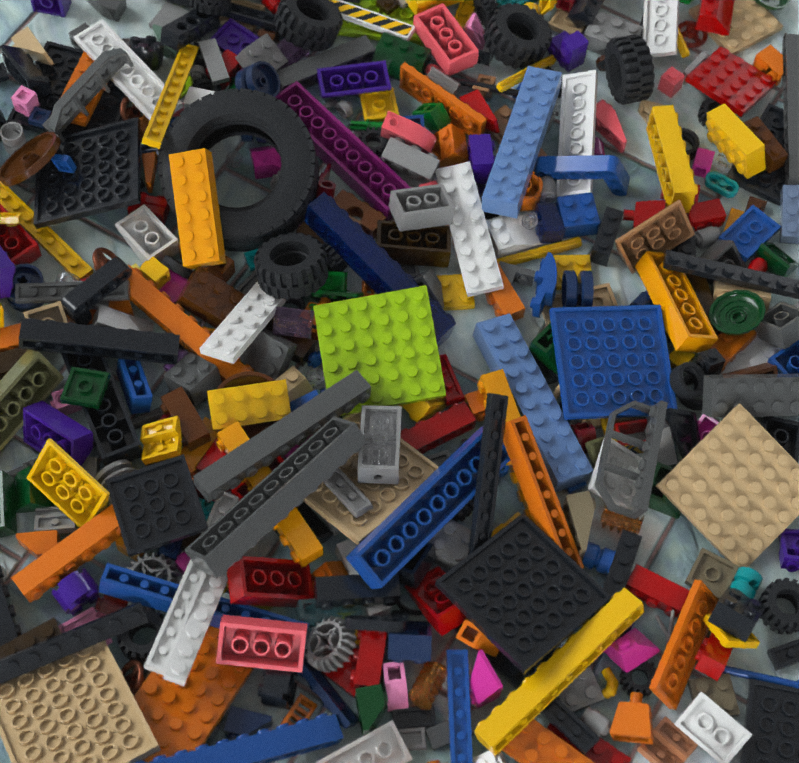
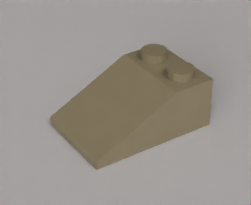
M590 491L566 495L561 507L581 560L587 550L592 520L596 509V501L594 497H591Z

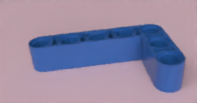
M614 155L539 156L534 168V174L540 178L550 176L553 180L604 179L612 194L626 196L628 192L630 176L621 160Z

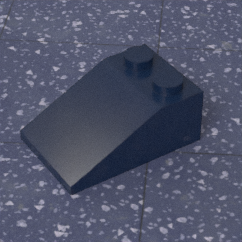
M410 620L405 632H389L388 659H392V662L395 663L413 660V663L425 664L426 661H431L432 632L430 623L428 621Z

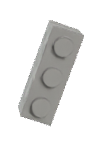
M101 304L93 315L92 325L100 327L134 329L137 331H153L154 323Z

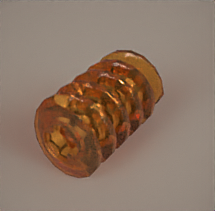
M605 504L600 522L602 523V529L608 524L610 531L617 527L618 534L624 529L638 535L644 515L640 520L639 517L632 519L609 511Z
M427 661L423 665L419 676H417L408 694L411 702L417 707L424 710L431 709V703L435 702V697L439 694L438 690L442 688V683L445 682V677H447V669L444 665L435 661Z

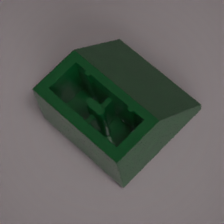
M550 322L531 341L530 352L536 359L558 375Z
M657 462L648 508L679 519L681 512L656 487L673 468Z

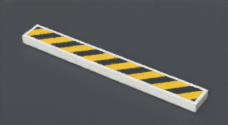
M329 0L334 2L335 6L339 8L343 20L377 32L387 33L409 41L416 30L415 26L351 3L342 0Z

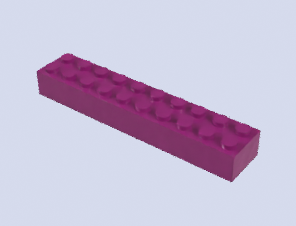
M298 81L278 93L276 98L287 104L306 125L312 137L317 157L326 165L328 163L332 164L331 170L360 198L368 203L371 208L382 212L386 217V221L392 220L393 216L389 209L391 191L411 187Z

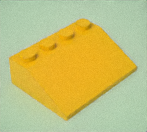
M49 438L29 472L27 479L80 528L107 508L110 493L57 443Z

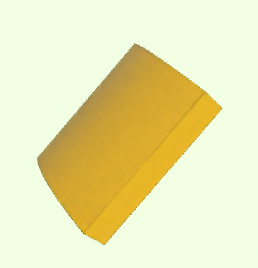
M178 415L142 425L140 441L143 444L141 461L145 465L181 455L182 436Z

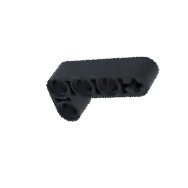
M119 257L111 259L64 296L61 304L66 314L76 324L87 325L92 319L89 310L128 280L132 275V269Z

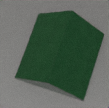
M772 242L762 243L754 257H760L767 261V271L770 274L788 277L799 266L798 262Z
M33 466L26 467L14 477L16 514L36 512L35 508L54 507V503L27 479Z

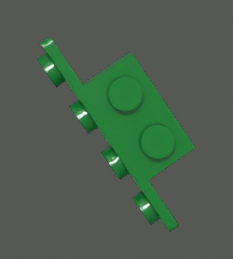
M330 270L328 272V279L322 288L320 287L316 293H311L312 297L329 295L331 299H340V296H345L346 300L364 296V292L347 291L348 272Z

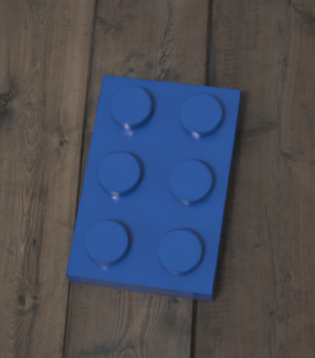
M752 205L719 236L718 240L734 241L742 260L746 263L758 251L759 246L762 243H767L780 230L781 226L755 205Z

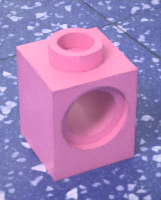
M22 85L11 97L15 111L27 117L30 116L34 107L40 106L36 92Z
M63 389L51 393L53 400L50 401L51 406L63 414L69 415L82 410L81 406L61 404L60 397Z

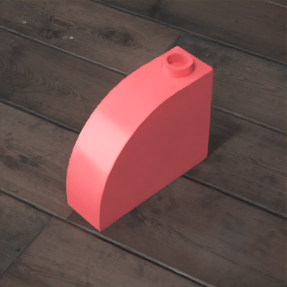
M388 111L381 127V137L388 140L390 137L394 139L399 137L405 141V144L418 146L422 149L421 152L426 154L432 152L437 140L435 135L423 126L391 111Z

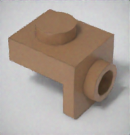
M479 74L477 82L495 85L496 77ZM473 85L472 90L478 89L484 99L485 97L491 98L493 92H490L489 88Z

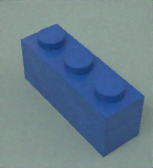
M118 359L116 373L130 414L150 412L153 395L141 362Z

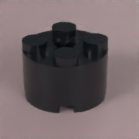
M146 36V38L130 37V49L152 71L159 70L160 66L162 67L164 44L157 41L155 36Z
M263 669V684H259L258 697H261V703L263 706L289 710V705H293L298 683L294 681V676H298V672Z

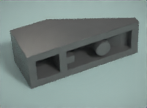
M86 0L103 17L118 22L127 8L126 0Z

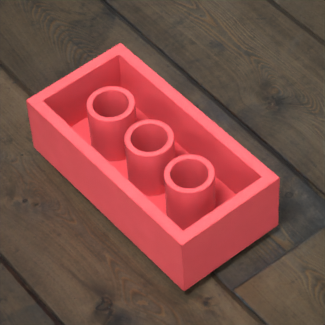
M444 3L414 16L413 26L416 29L415 33L426 48L431 49V55L445 74L451 76L477 64L479 50Z
M223 615L220 621L216 664L302 673L308 624Z

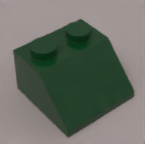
M381 684L355 689V702L362 736L376 729L384 717L385 709L388 708L387 692L382 690Z

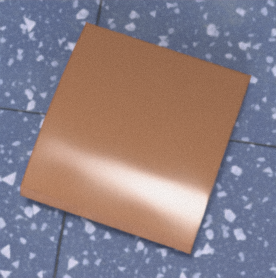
M665 716L653 730L654 744L642 743L637 751L650 763H684L697 748L698 744Z

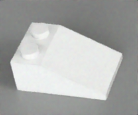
M145 204L115 224V227L142 263L152 257L162 262L166 255L173 257L179 253L178 239Z
M518 215L517 219L498 216L486 220L496 259L547 245L533 215Z

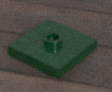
M72 367L60 397L61 403L99 409L111 378L110 373Z

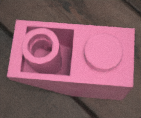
M404 662L382 663L384 690H386L388 696V712L409 708Z

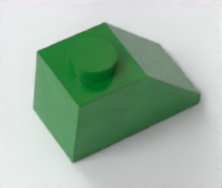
M423 103L411 112L412 115L424 114V126L429 130L439 131L452 121L443 103Z

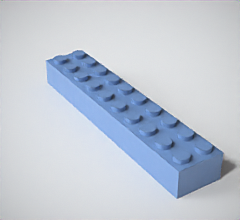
M531 66L527 67L482 195L483 212L518 218L561 88L562 72Z
M511 314L476 323L472 336L490 371L504 370L520 416L526 415L555 492L576 486L582 482H588L594 470L568 421L564 420L563 412Z

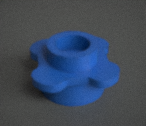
M320 350L318 352L314 351L308 356V367L316 368L322 363Z

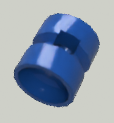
M588 542L582 563L585 568L591 570L594 567L596 572L607 575L616 551L606 547L600 549L598 544Z

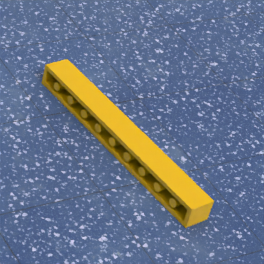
M626 588L616 592L611 600L596 612V615L591 620L588 619L576 634L570 635L567 642L553 652L550 659L542 662L532 676L526 677L516 691H512L501 705H497L488 718L481 720L474 730L477 740L496 756L644 613L643 602Z

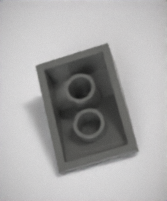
M264 328L243 352L240 360L250 365L256 372L266 374L276 380L287 371L297 344Z

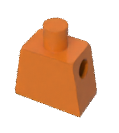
M631 692L629 702L621 701L618 703L610 729L613 741L654 744L652 711L649 704L642 703V693Z

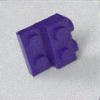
M785 529L778 536L780 567L787 569L789 572H796L799 570V530Z

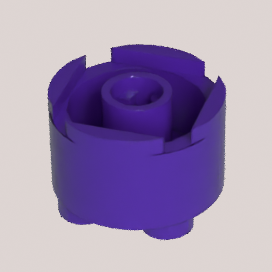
M82 568L83 572L81 573L76 570L66 576L57 584L60 588L57 591L53 589L51 592L65 613L71 614L73 617L83 611L82 607L88 602L93 604L100 598L98 594L99 585L86 568Z

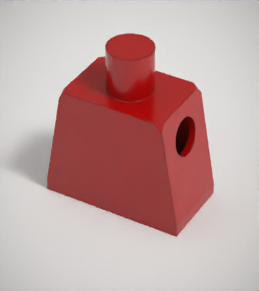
M666 200L638 201L635 203V210L624 209L623 220L633 221V229L665 209Z

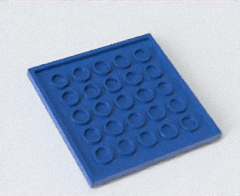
M661 305L550 308L549 314L564 420L609 418L610 413L634 400L649 406L655 405L662 400L668 402L667 409H678L676 396L670 385V374L672 371ZM630 408L616 415V418L647 417L649 414Z

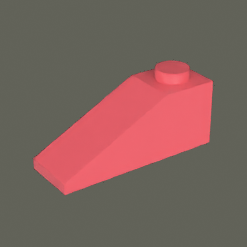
M602 99L596 106L595 130L618 151L623 153L627 140L613 107Z

